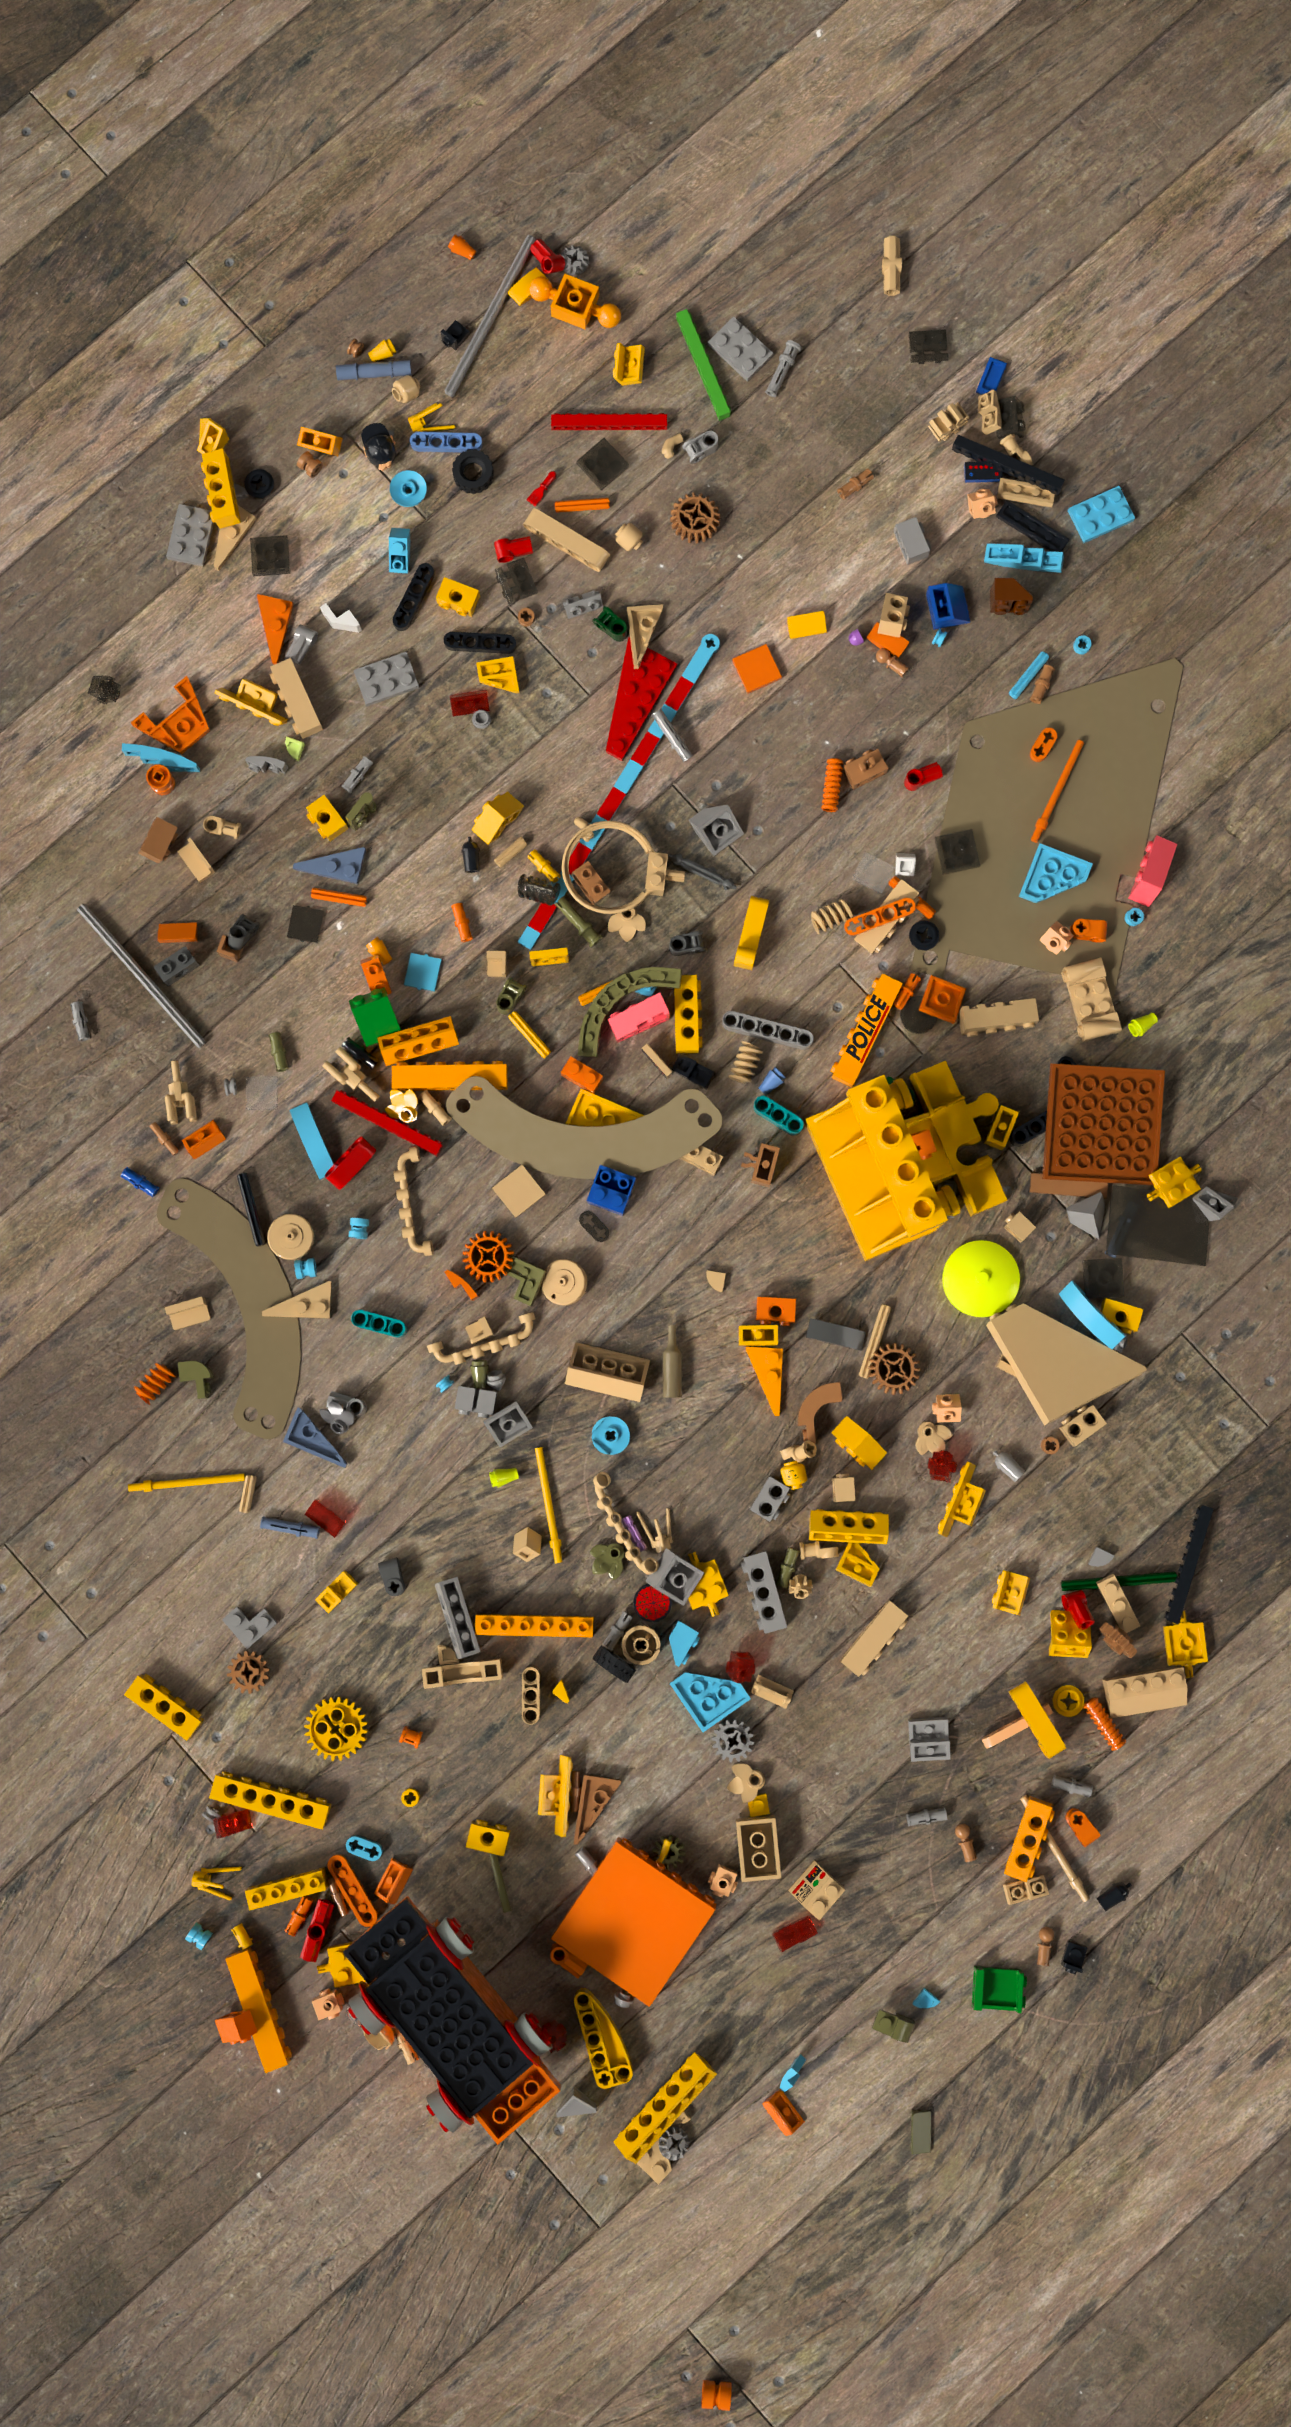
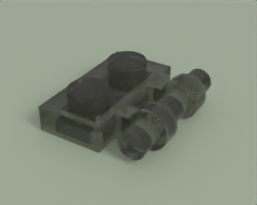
M946 329L909 332L910 353L917 352V355L910 356L911 363L924 364V362L941 363V361H948V353L940 352L947 350ZM934 351V354H924V352Z
M524 557L507 563L509 571L503 572L502 567L495 569L497 582L501 584L503 597L507 599L508 604L515 602L514 594L518 593L520 600L538 593ZM512 578L515 586L509 587L508 579Z

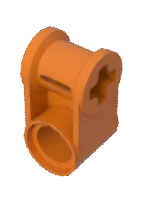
M1078 919L1069 930L1074 935L1073 939L1098 943L1106 942L1107 921Z
M1071 1808L1066 1812L1065 1819L1085 1848L1101 1836L1087 1816L1079 1809ZM1074 1815H1077V1816H1078V1817H1077L1078 1820H1079L1078 1822H1075V1821H1074V1820H1075V1818L1073 1817Z

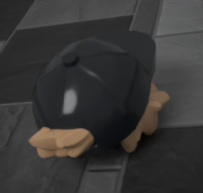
M373 423L366 426L361 433L365 457L368 458L371 464L379 467V470L384 471L391 467L395 459L396 442L393 441V436L389 435L388 430L383 424Z

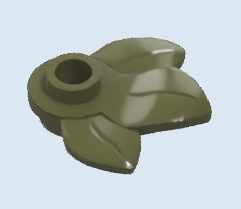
M616 1543L609 1546L598 1544L590 1550V1554L596 1558L592 1566L593 1574L608 1572L612 1580L617 1579L623 1571L621 1560L624 1557V1549L621 1545ZM612 1550L618 1551L617 1557L611 1556Z

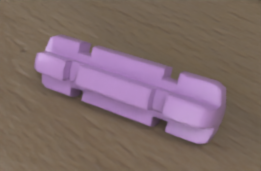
M631 1516L624 1517L621 1521L624 1527L626 1526V1530L630 1531L632 1543H635V1546L641 1552L644 1551L646 1545L644 1541L642 1542V1537L636 1525H633Z

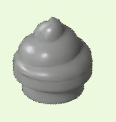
M494 1370L487 1374L488 1378L486 1379L489 1386L499 1391L504 1385L506 1377L501 1370Z

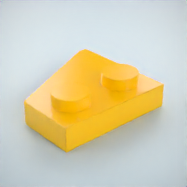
M513 656L476 663L480 683L516 694L519 693Z
M848 1542L835 1570L871 1587L879 1567L870 1559L865 1549L863 1550L859 1543Z

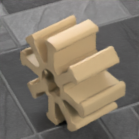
M958 402L955 405L952 403L948 405L945 411H939L937 413L938 417L932 419L928 427L939 442L942 440L946 441L952 433L956 435L960 431L959 428L968 423L967 419H969V416Z

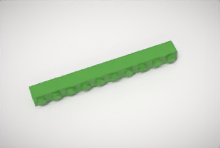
M687 309L676 313L677 322L719 421L730 417L731 408L726 403V396L722 394L723 389L721 384L719 385L717 382V375H714L713 365L709 363V355L704 351V344H701V337L696 332L697 328L695 323L692 322V315L688 313Z

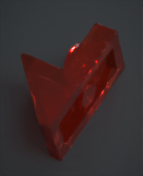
M249 1809L222 1814V1816L213 1819L217 1839L253 1828Z

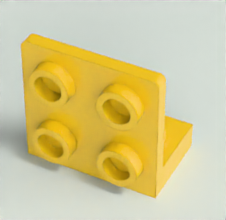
M1051 1610L1049 1656L1088 1658L1092 1648L1091 1627L1085 1630L1078 1629L1070 1611Z

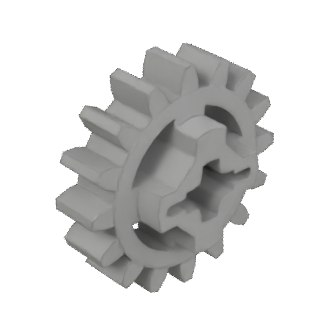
M726 1719V1725L719 1723L720 1730L714 1729L717 1736L711 1738L716 1741L712 1747L718 1748L716 1755L723 1754L722 1760L729 1757V1762L731 1763L733 1758L740 1762V1756L747 1758L745 1752H752L749 1745H753L754 1741L749 1738L753 1737V1733H747L750 1727L744 1728L743 1721L737 1724L736 1719H733V1723ZM731 1727L735 1728L732 1732L727 1733L724 1731ZM741 1732L745 1734L746 1743L740 1739ZM736 1735V1741L738 1743H733L729 1747L730 1742L728 1738H733V1736ZM720 1738L725 1741L724 1750L720 1746ZM734 1749L741 1750L738 1753L731 1754L732 1750Z

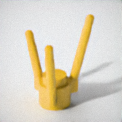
M434 403L418 414L408 417L413 432L455 429L456 426L446 425L423 428L426 425L423 417L442 407V403L438 405Z
M242 1867L201 1868V1871H195L193 1874L192 1887H198V1890L232 1900V1897L209 1888L211 1886L223 1889L224 1885L210 1882L211 1875H208V1873L240 1871Z

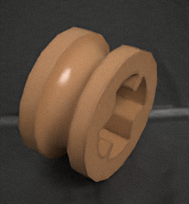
M353 339L349 344L347 354H353L354 358H358L363 350L364 343H358L357 339Z
M529 608L521 609L518 613L519 623L526 627L533 624L535 619L534 612ZM524 613H528V616H531V619L528 618L529 621L527 622L524 621V618H521V616H524Z
M1046 1437L1041 1442V1449L1047 1454H1055L1059 1450V1442L1053 1437ZM1047 1441H1054V1450H1046L1045 1446L1047 1445L1045 1443Z

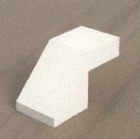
M326 603L320 607L322 614L332 628L358 633L362 631L360 624L350 610L336 618Z

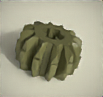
M669 1835V1841H672V1835ZM661 1836V1841L664 1843L665 1837ZM678 1837L670 1846L672 1848L671 1851L675 1853H672L671 1857L664 1858L662 1864L666 1863L667 1870L670 1867V1863H672L674 1868H677L676 1861L681 1864L683 1863V1859L679 1856L686 1855L685 1851H679L685 1845L679 1844L677 1846L680 1840ZM659 1841L655 1842L658 1848L652 1849L653 1853L658 1854L653 1857L654 1861L659 1859L663 1844Z

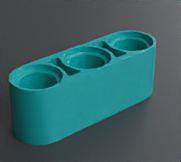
M759 1096L755 1099L753 1109L759 1116L792 1136L801 1133L804 1123L800 1117L766 1096ZM764 1101L768 1107L765 1110H760L757 1107V1103ZM780 1111L783 1113L784 1118L776 1120L773 1117V1113ZM796 1121L799 1123L800 1128L792 1130L789 1124Z
M356 1310L351 1316L352 1323L362 1329L395 1338H402L407 1333L406 1324L394 1318L364 1310ZM359 1314L365 1315L366 1319L363 1324L356 1322V1317ZM377 1319H383L384 1326L381 1329H376L374 1326ZM394 1325H402L403 1330L400 1334L393 1332Z

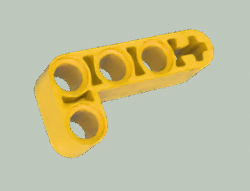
M751 896L734 960L735 967L747 970L753 969L769 905L768 899Z
M1025 1681L1010 1690L1011 1698L1036 1737L1037 1743L1044 1755L1050 1759L1065 1750L1064 1742L1027 1682Z

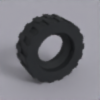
M468 449L465 452H461L459 456L457 455L456 460L453 462L452 473L455 484L459 486L460 490L468 494L482 493L483 490H487L488 486L492 484L494 470L488 455L477 449ZM470 463H476L482 468V475L476 480H469L464 475L465 467Z
M602 1645L592 1658L601 1667L625 1683H628L636 1672L632 1665Z

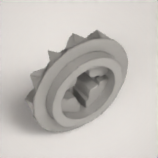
M572 245L569 248H565L560 254L565 259L564 271L568 274H581L589 265L588 254L580 246L574 247ZM577 255L578 261L571 265V258Z
M669 2127L659 2138L661 2154L669 2160L676 2161L677 2159L684 2158V2154L689 2151L688 2144L690 2143L687 2133L682 2128ZM671 2138H673L674 2140H679V2142L677 2143L678 2149H676L675 2147L670 2148L673 2144Z

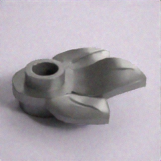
M335 1400L329 1403L328 1409L319 1410L321 1417L331 1424V1429L337 1434L347 1432L349 1425H352L355 1420L354 1413L351 1410H345L344 1406Z

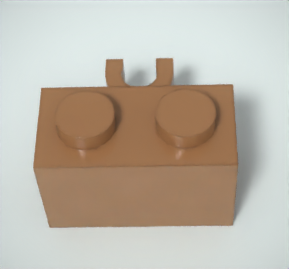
M870 749L864 752L862 757L848 760L843 768V772L853 790L887 774L888 767L878 749L874 751Z
M761 1143L758 1157H753L752 1154L747 1152L744 1153V1157H748L750 1161L756 1162L755 1164H741L743 1168H754L751 1183L770 1187L780 1148Z

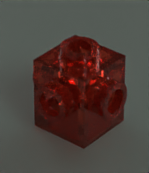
M943 1450L933 1452V1457H930L928 1461L931 1480L951 1482L952 1473H955L957 1469V1462L950 1452Z
M731 1651L730 1660L726 1663V1673L736 1683L751 1682L752 1675L755 1674V1659L750 1652Z
M554 2020L552 2023L547 2022L541 2027L542 2030L546 2029L551 2036L556 2037L554 2042L551 2041L552 2049L549 2050L550 2053L554 2050L558 2052L566 2045L565 2041H567L568 2032L562 2023L558 2024Z

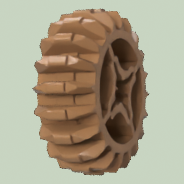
M693 492L692 497L686 494L685 500L679 498V504L674 503L670 522L673 523L672 529L676 530V536L682 534V541L687 537L688 543H691L692 539H695L696 544L699 542V539L705 542L706 536L711 539L712 533L717 532L716 527L720 525V521H718L720 514L717 513L719 508L715 506L714 500L709 502V496L702 498L703 494L700 493L699 497H695ZM694 506L693 509L686 510L687 508ZM700 509H705L710 517H707V514L702 513ZM696 512H697V518H696V520H695V522H694V524H693V519H694V516H696ZM680 519H683L684 522H687L690 525V529L685 527ZM699 526H704V528L696 530Z
M887 1343L885 1344L886 1351L879 1347L878 1349L881 1354L879 1355L877 1352H874L873 1355L877 1359L869 1360V1362L874 1363V1366H868L869 1370H874V1373L869 1374V1377H876L872 1384L879 1382L880 1385L877 1389L880 1390L884 1386L885 1394L888 1393L889 1389H891L892 1395H895L896 1389H898L899 1394H903L902 1387L909 1391L910 1387L907 1384L915 1386L916 1383L912 1378L919 1379V1376L914 1374V1372H919L921 1369L915 1368L914 1365L920 1362L919 1360L913 1362L912 1358L917 1355L915 1353L911 1356L908 1354L911 1348L903 1351L904 1344H901L899 1349H897V1343H893V1349H891ZM889 1353L901 1355L895 1362L884 1358ZM905 1359L910 1367L908 1376L902 1370V1364ZM880 1362L887 1370L883 1379L879 1374ZM898 1364L899 1368L897 1369H899V1373L894 1372L890 1374V1365ZM893 1376L904 1380L899 1385L887 1383Z

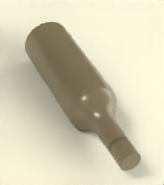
M668 1325V1345L663 1351V1398H682V1353L676 1344V1325Z

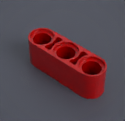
M359 1137L332 1165L324 1177L338 1190L342 1189L375 1154L376 1148L364 1137Z

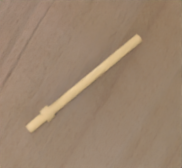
M1024 1795L1020 1800L1026 1808L1029 1798L1027 1795ZM1036 1816L1032 1818L1036 1825H1040L1042 1823V1819L1040 1817ZM1048 1830L1045 1841L1068 1876L1071 1887L1076 1889L1082 1901L1086 1902L1090 1897L1082 1886V1880L1079 1876H1076Z

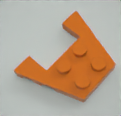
M187 676L174 686L175 690L186 702L161 723L155 726L144 712L131 722L132 726L181 755L210 731Z

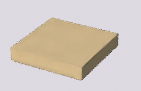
M523 1165L519 1166L492 1188L515 1218L519 1217L546 1195Z

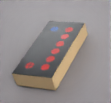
M649 1044L642 1047V1052L668 1079L672 1075V1070Z

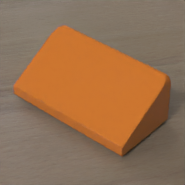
M197 922L159 924V943L198 941Z
M212 1120L184 1138L182 1142L192 1158L197 1159L225 1141L226 1138L216 1122Z
M392 1858L374 1894L386 1903L396 1904L413 1869Z
M779 2089L762 2103L785 2136L792 2135L805 2122L782 2089Z

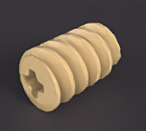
M843 899L839 900V905L833 902L832 908L826 905L825 911L822 908L818 909V914L815 911L811 912L812 924L818 935L820 934V928L826 932L827 925L833 929V922L840 926V919L846 922L847 916L853 918L849 905Z
M741 1041L744 1046H740L739 1051L743 1054L736 1055V1058L740 1061L733 1062L737 1068H731V1072L734 1075H729L728 1078L746 1084V1082L753 1081L748 1076L755 1075L751 1068H758L754 1061H760L761 1059L756 1055L763 1054L759 1047Z

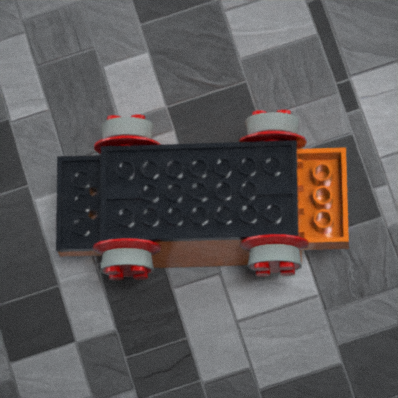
M406 1896L343 1951V1954L367 1982H359L361 1992L349 1999L350 2008L348 2011L354 2019L358 2018L362 2024L363 2031L367 2035H377L385 2025L391 2028L396 2027L437 2077L438 2089L426 2096L428 2102L426 2108L432 2116L436 2115L440 2121L441 2128L446 2133L448 2131L454 2133L463 2122L473 2125V2116H475L498 2145L561 2091V2084L540 2058L542 2054L552 2049L550 2041L552 2037L546 2029H541L538 2025L539 2021L533 2013L527 2014L524 2012L518 2019L468 1956L474 1952L472 1945L474 1940L468 1933L464 1934L460 1929L462 1927L455 1917L452 1919L445 1917L441 1923L436 1919L430 1924L412 1900Z

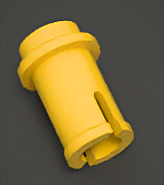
M242 1923L231 1929L240 1944L239 1948L241 1947L244 1950L253 1945L251 1941L253 1938L250 1939Z

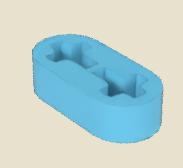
M358 1835L351 1836L346 1842V1849L349 1853L369 1861L378 1860L383 1853L382 1846L379 1843ZM358 1840V1845L363 1846V1849L357 1847L353 1850V1845L350 1842ZM373 1847H376V1851L379 1852V1854H375L374 1857L370 1856L371 1852L365 1849H372Z

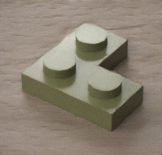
M511 1255L510 1258H513L514 1262L509 1261L508 1265L512 1266V1269L506 1268L505 1271L507 1275L520 1280L514 1299L533 1306L547 1270Z

